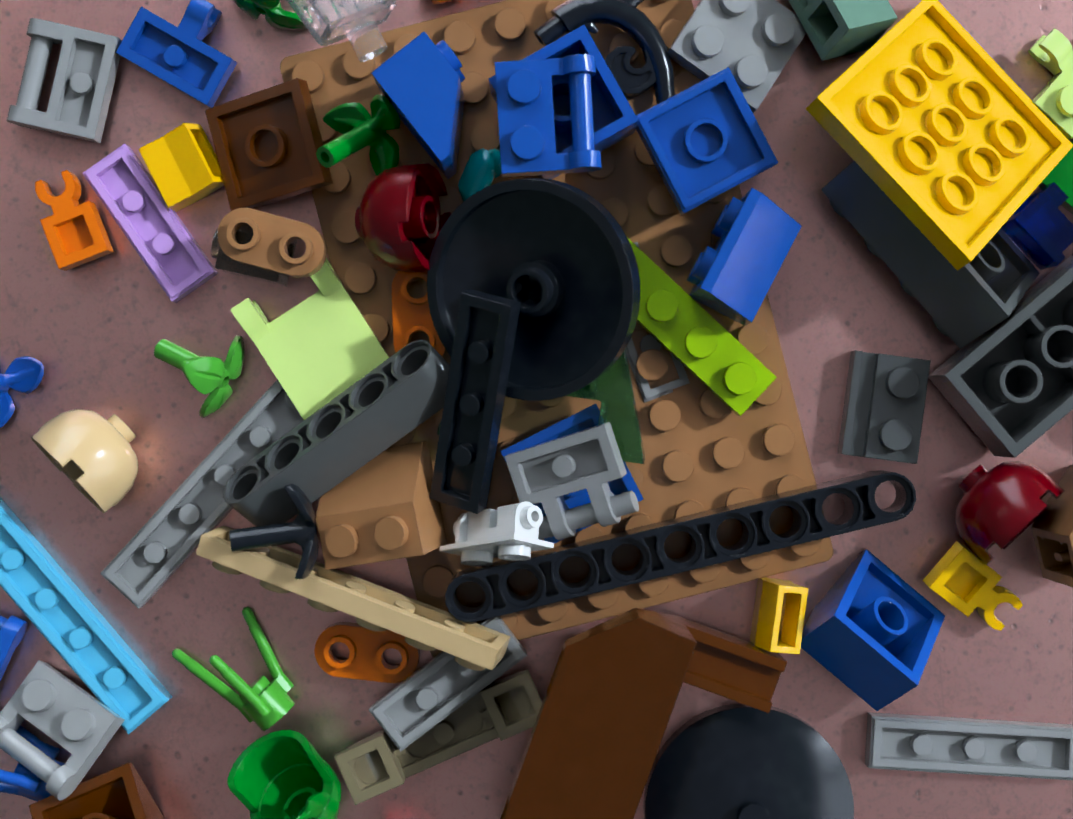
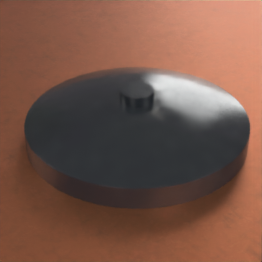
M522 178L502 181L476 192L458 206L447 219L439 232L430 256L427 274L429 309L437 334L450 356L452 355L461 292L473 289L521 302L505 394L507 397L529 401L551 400L569 395L586 387L604 375L616 363L628 345L636 326L640 306V278L635 255L629 240L612 214L601 203L584 191L567 183L544 178Z
M742 703L729 704L705 711L692 718L675 731L662 746L655 758L644 792V819H854V801L851 784L836 752L810 724L792 713L771 706L770 712L766 713Z

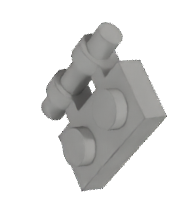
M610 422L504 456L519 502L542 503L546 516L543 517L542 524L539 526V540L552 536L557 540L575 536L576 529L597 523L602 527L620 522L621 516L638 512L639 510L637 497L632 490L614 495L608 484L609 481L622 478L627 474ZM587 489L591 503L571 509L566 505L563 495Z

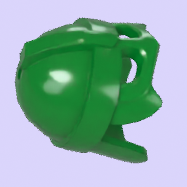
M279 730L257 739L241 753L229 773L227 779L228 787L250 811L251 819H337L341 799L339 778L332 767L321 758L310 741L297 731Z

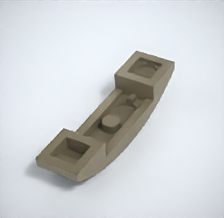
M527 669L493 681L401 752L384 729L336 753L334 758L355 805L404 784L405 779L494 739L500 738L502 741L534 727L543 701Z

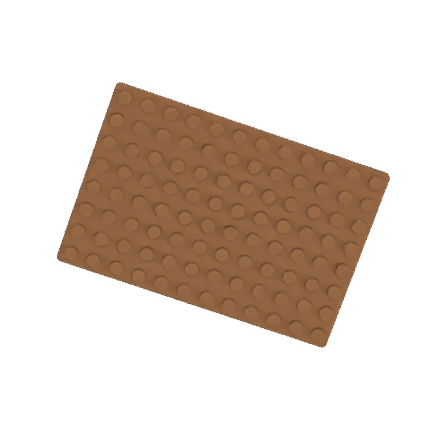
M505 0L288 56L280 63L283 82L296 78L307 81L322 142L325 145L343 135L332 129L322 119L334 107L344 103H361L371 115L370 102L374 96L381 94L371 72L424 31L435 45L444 40L461 62L463 67L460 68V71L465 77V80L461 82L465 103L456 174L447 179L401 119L399 129L386 130V133L393 137L399 146L398 166L430 163L438 170L448 194L446 196H438L441 215L446 212H451L452 214L463 203L458 189V182L470 155L482 148L500 150L497 103L491 95L488 78L495 75V62L520 61L543 48L544 46L536 38L534 31L553 17L551 11L568 0ZM644 0L636 7L645 13L656 26L668 50L694 11L692 0ZM595 24L599 29L598 33L589 32L604 60L616 47L630 46L636 50L635 55L630 59V65L633 68H642L645 65L644 54L638 43L620 28L609 24ZM670 58L674 74L675 95L701 82L699 78ZM654 85L638 96L626 97L635 115L657 105ZM637 130L632 135L601 152V170L561 174L552 179L574 186L601 203L612 214L625 235L633 243L638 242L640 250L688 295H690L694 284L686 280L699 254L705 251L707 246L714 248L719 238L711 234V231L725 205L729 204L732 197L739 200L742 199L740 186L738 185L681 215ZM366 146L330 167L333 184L314 189L312 194L323 237L327 245L330 264L384 350L391 357L395 354L393 345L392 282L398 271L383 265L374 258L365 245L363 238L358 235L355 227L356 210L360 206L367 186L376 177L369 157L370 146ZM500 174L499 177L493 179L491 185L514 179L538 178V176L502 177V174ZM422 279L412 281L408 288L410 296L417 299L424 297L427 293V282ZM766 294L752 323L745 326L697 302L777 377L741 416H737L685 366L684 369L689 379V384L675 388L672 393L644 403L624 350L616 363L604 375L569 395L541 401L520 400L505 396L486 509L497 510V507L519 503L508 466L500 452L501 450L593 404H597L605 423L610 422L619 451L643 500L638 502V512L621 516L619 523L602 527L599 523L593 524L577 532L575 536L555 543L554 547L816 485L768 295ZM636 322L631 338L639 356L636 362L639 375L648 381L650 389L680 379L671 354L665 347L661 345L660 350L649 349L642 352L640 342L644 336L650 335V333ZM417 332L410 339V343L416 340H426L430 343L429 336L424 332ZM446 351L443 358L450 364L451 356ZM443 408L390 447L427 441L434 472ZM439 502L447 540L446 545L455 544L454 522L461 514L469 511ZM780 506L771 513L769 525L772 532L782 534L792 527L794 517L791 509L788 506ZM730 518L719 525L717 539L720 545L732 546L741 539L743 532L740 521L736 518ZM684 531L671 533L664 543V551L671 558H681L691 548V538ZM830 537L518 611L500 617L519 641L621 615L633 608L644 609L823 563L832 558L833 547ZM633 544L618 546L613 551L611 557L612 565L622 571L633 569L640 560L639 548ZM440 548L425 555L406 558L417 600L449 612L445 603V593L451 579L459 571L474 566L461 564V556L440 552ZM578 556L566 558L559 568L560 576L570 583H578L584 580L589 572L588 562ZM498 557L493 558V562L503 560ZM517 569L508 576L507 584L515 594L527 595L536 589L538 580L531 571ZM472 581L464 582L456 588L458 601L466 607H477L486 599L485 592L478 583ZM438 649L430 651L433 658L442 652Z

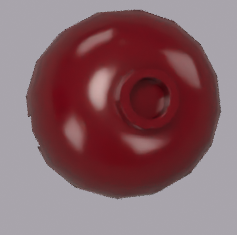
M430 163L401 165L384 170L367 186L360 206L355 213V227L358 235L363 238L368 250L383 265L402 272H428L434 243L440 230L451 215V212L441 215L438 196H446L448 194L438 170Z
M1002 462L989 471L982 465H979L958 486L965 494L956 507L955 524L961 539L967 547L987 565L995 559L987 550L995 543L1005 550L1048 509V505L1041 499L1048 492L1058 499L1064 490L1043 471L1024 462Z

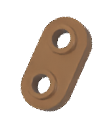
M237 208L226 214L218 227L217 237L222 251L228 257L243 264L291 277L305 278L317 273L326 261L327 245L323 236L314 227L304 222L252 208ZM245 225L251 226L253 229L251 241L246 244H239L236 239L237 230ZM301 239L306 244L304 255L296 259L291 258L288 253L290 243Z

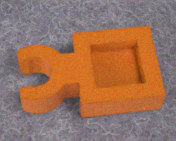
M65 170L61 172L62 179L65 182V190L61 195L54 196L49 183L43 180L35 182V191L38 198L43 203L51 206L53 210V215L40 219L58 268L67 271L111 254L114 251L96 204L90 201L79 204L78 200L82 192L81 183L74 173Z

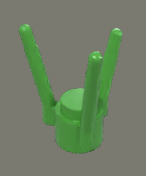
M244 607L242 615L273 678L272 681H269L262 675L249 686L219 656L212 655L209 659L210 664L238 692L236 693L182 650L174 649L172 656L185 666L187 670L235 706L249 722L254 721L262 731H266L295 705V702L287 694L294 684L283 673L252 609Z

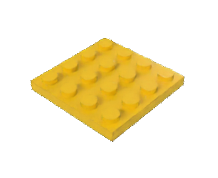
M922 0L805 108L957 271L975 258L1073 147V144L938 0Z

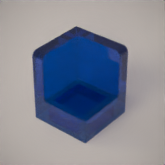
M1055 182L1035 190L1001 227L1007 236L1040 270L1058 266L1065 259L1062 252L1073 243V224L1058 209L1069 197Z

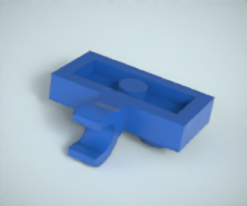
M191 0L178 27L141 6L116 51L120 56L210 108L216 103L237 65V62L202 42L213 31L222 14L221 11L217 10L213 4L206 0Z

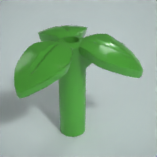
M235 335L226 360L223 362L220 358L200 357L166 339H162L155 346L154 356L182 370L189 383L204 395L210 393L199 411V415L205 418L218 410L232 395L233 389L228 383L230 379H237L241 375L245 349L242 336Z

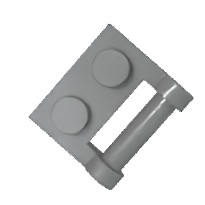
M30 18L27 35L31 37L17 103L16 106L10 105L7 122L30 129L44 130L101 143L121 57L116 51L122 40L112 35ZM53 44H62L47 112L38 111Z
M38 660L0 712V748L46 783V791L61 801L74 792L125 719L51 665ZM25 719L72 754L64 765L60 766L16 732Z

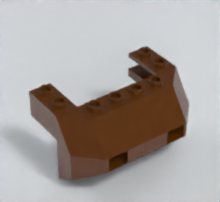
M633 608L565 640L500 819H634L683 682L769 713L773 704L771 699L781 672L785 671L787 661L779 653L766 651L755 646L752 642L681 616Z

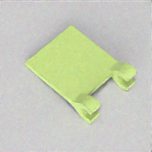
M327 258L322 268L310 276L319 290L273 321L268 322L255 300L251 301L250 298L245 299L230 309L240 326L260 351L303 420H306L390 358L346 291Z

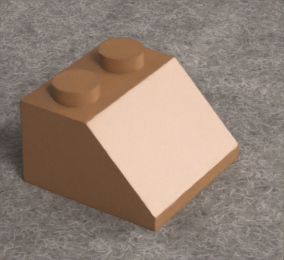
M427 441L387 448L320 497L315 519L325 570L421 556L447 544L439 501L430 499L433 468Z

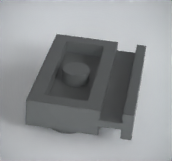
M856 350L851 351L837 454L917 464L931 360L867 353Z

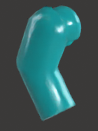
M482 148L470 155L458 182V189L463 202L476 192L490 186L493 179L500 176V150Z

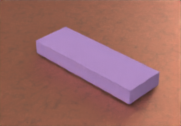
M124 143L82 173L171 302L177 303L218 274L176 212L168 208L156 183L128 145Z

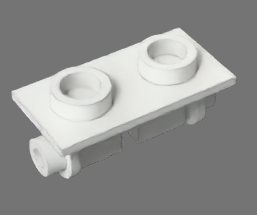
M524 501L497 507V510L491 508L484 509L478 514L472 512L461 514L453 525L455 544L440 546L439 551L461 556V564L490 566L493 565L494 557L510 561L531 559V552L554 548V543L538 539L539 526L543 521L542 511L538 506Z

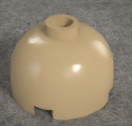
M70 410L60 413L46 422L31 437L32 441L59 471H63L74 483L73 485L103 513L107 512L112 506H116L133 487L138 474V458L129 443L136 438V435L116 414H113L106 420L92 410Z

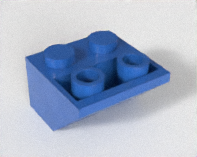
M751 188L741 200L732 197L729 204L724 206L711 231V234L719 237L714 248L707 246L705 251L699 254L686 281L694 284L690 296L695 301L744 326L752 323L802 226L763 193L754 188Z

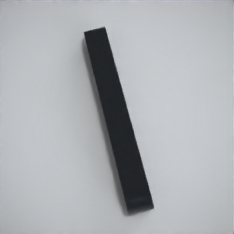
M878 470L557 546L552 549L532 552L531 559L525 561L499 560L493 562V565L466 568L459 571L451 579L445 593V603L449 612L456 619L463 622H477L898 521L906 517L913 510L916 502V491L909 479L895 472ZM890 481L896 490L895 500L890 507L880 509L875 502V491L881 483ZM838 493L842 496L845 503L843 515L835 521L828 522L822 514L823 502L829 495ZM780 506H788L794 517L792 527L787 532L775 534L769 525L771 513ZM730 518L738 519L742 525L743 533L741 539L732 546L720 545L717 539L719 525ZM676 531L687 532L691 538L690 551L681 558L668 557L664 551L666 538ZM622 544H633L640 550L639 563L628 571L616 569L612 565L611 557L613 551ZM571 556L581 557L589 564L588 575L578 583L567 582L559 574L561 563ZM517 569H527L536 576L538 584L532 593L518 595L510 590L507 584L508 576ZM470 581L478 583L485 592V601L477 607L462 605L456 596V588L460 584Z

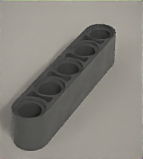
M416 340L409 343L239 468L225 485L223 490L225 502L256 527L286 523L298 513L296 505L284 488L286 485H297L312 504L444 407L450 364L428 341Z

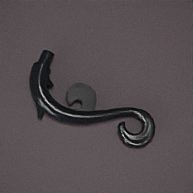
M568 0L551 11L553 17L534 31L536 38L545 47L562 37L565 33L568 34L584 24L588 32L594 34L599 31L595 24H609L620 28L638 43L645 58V65L642 68H633L630 65V59L635 55L636 50L630 46L616 47L606 56L605 62L626 97L638 96L653 85L657 104L675 95L673 67L667 46L656 26L645 13L636 8L644 0Z

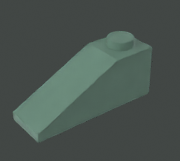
M789 0L822 61L869 50L898 18L888 0Z

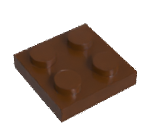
M296 78L205 110L231 211L237 208L255 209L333 184L330 169L322 166L316 156L317 149L323 146L307 81Z

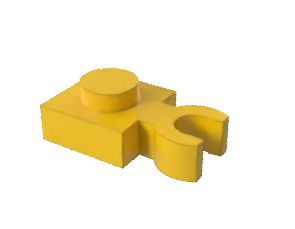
M958 541L951 546L922 580L930 589L967 617L977 607L979 616L990 627L999 631L1005 626L994 616V610L997 605L1007 602L1018 610L1023 606L1020 599L1009 589L1003 586H995L1002 576L990 566L985 565Z

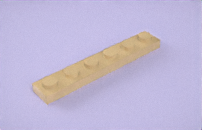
M224 525L201 535L196 555L213 561L212 566L221 572L233 575L244 573L260 580L259 584L269 591L276 593L293 592L308 598L307 603L321 611L337 612L339 610L356 617V622L366 629L379 632L386 631L387 629L405 636L406 643L417 649L425 651L438 649L455 656L454 659L459 665L468 669L482 671L487 668L493 670L505 655L511 636L475 622H463L456 619L449 612L338 569L325 570V564L317 561L309 576L304 579H295L302 558L301 555L278 546L232 552L229 530L234 529Z

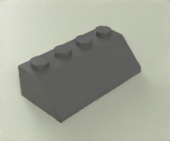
M852 161L821 189L829 198L834 211L852 224L864 238L865 245L869 251L886 263L898 277L903 290L920 302L932 316L937 329L945 336L950 337L960 349L1008 318L1040 274L1001 228L970 263L957 271L855 161Z

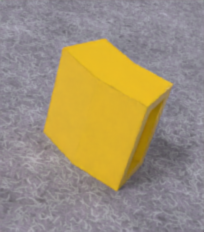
M183 123L166 135L139 148L168 208L175 212L207 197L224 186L217 155L201 124Z
M767 577L758 579L750 641L755 646L769 652L800 654L808 588L794 584L790 580Z

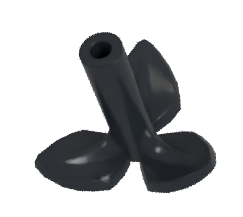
M289 484L284 488L296 505L298 512L296 519L293 522L229 530L231 550L234 552L296 543L301 546L303 554L295 579H304L312 572L318 558L319 546L315 513L306 494L297 485Z

